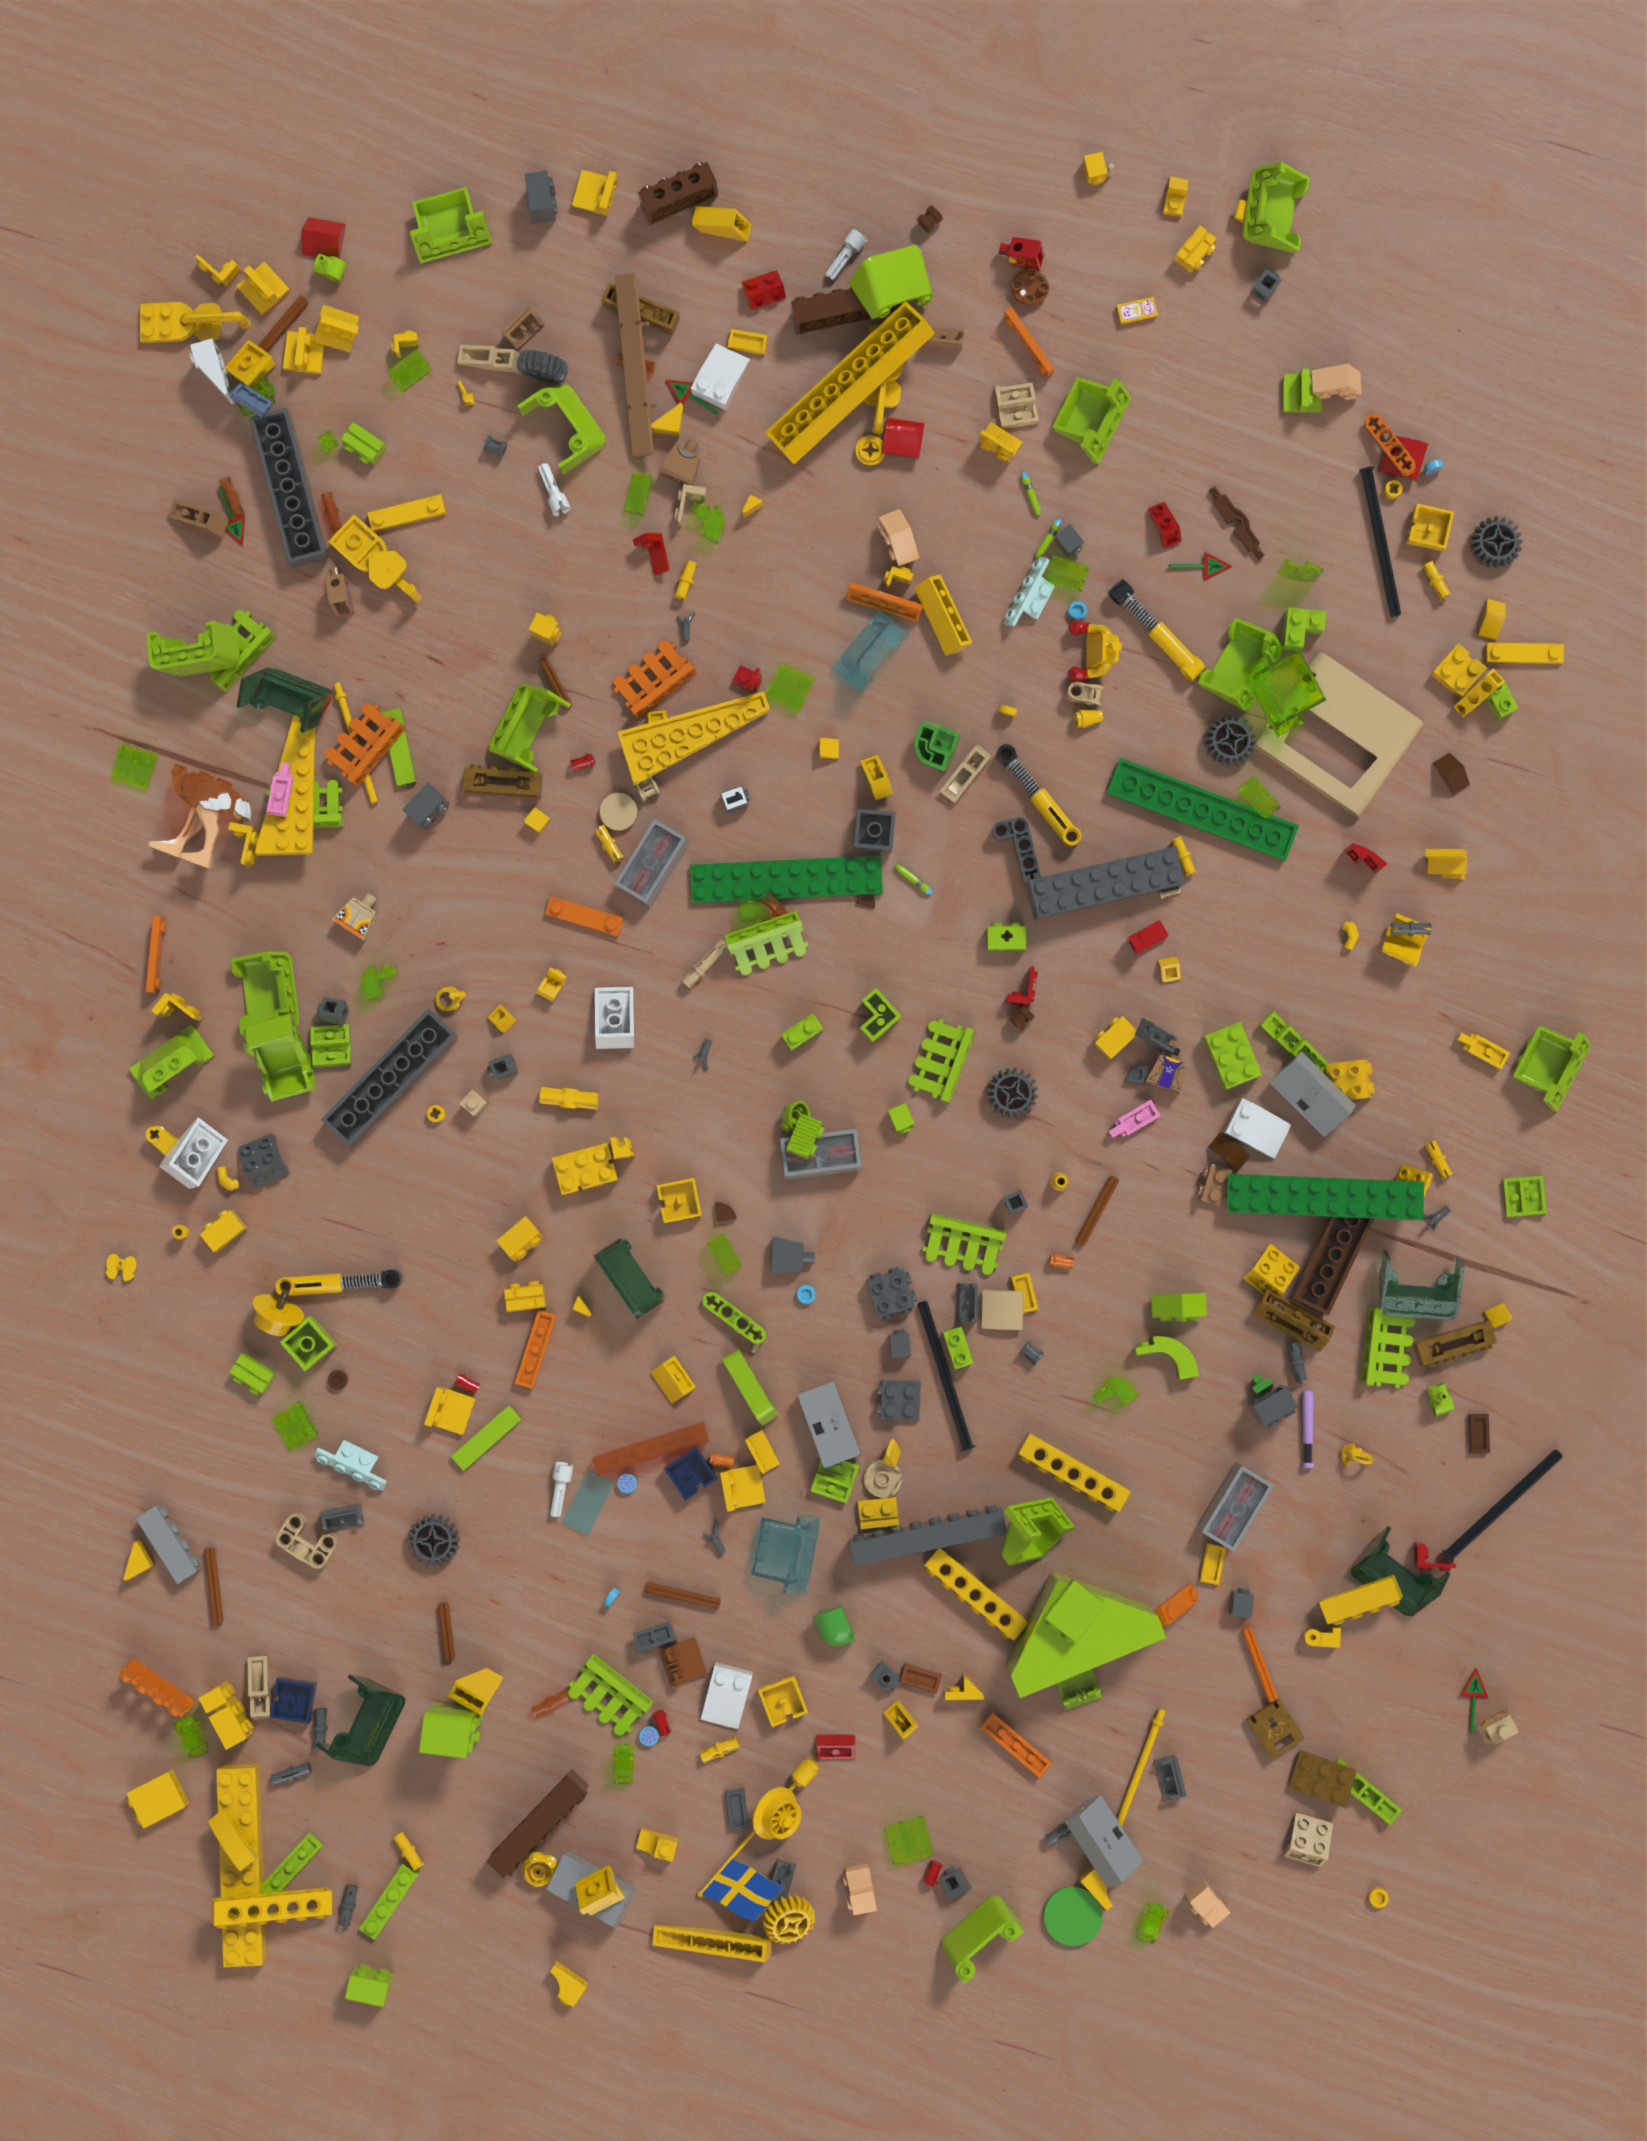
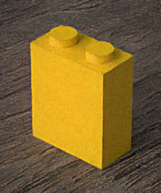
M173 1769L126 1793L128 1796L126 1797L127 1802L131 1808L133 1807L136 1813V1821L139 1825H142L143 1829L190 1804Z

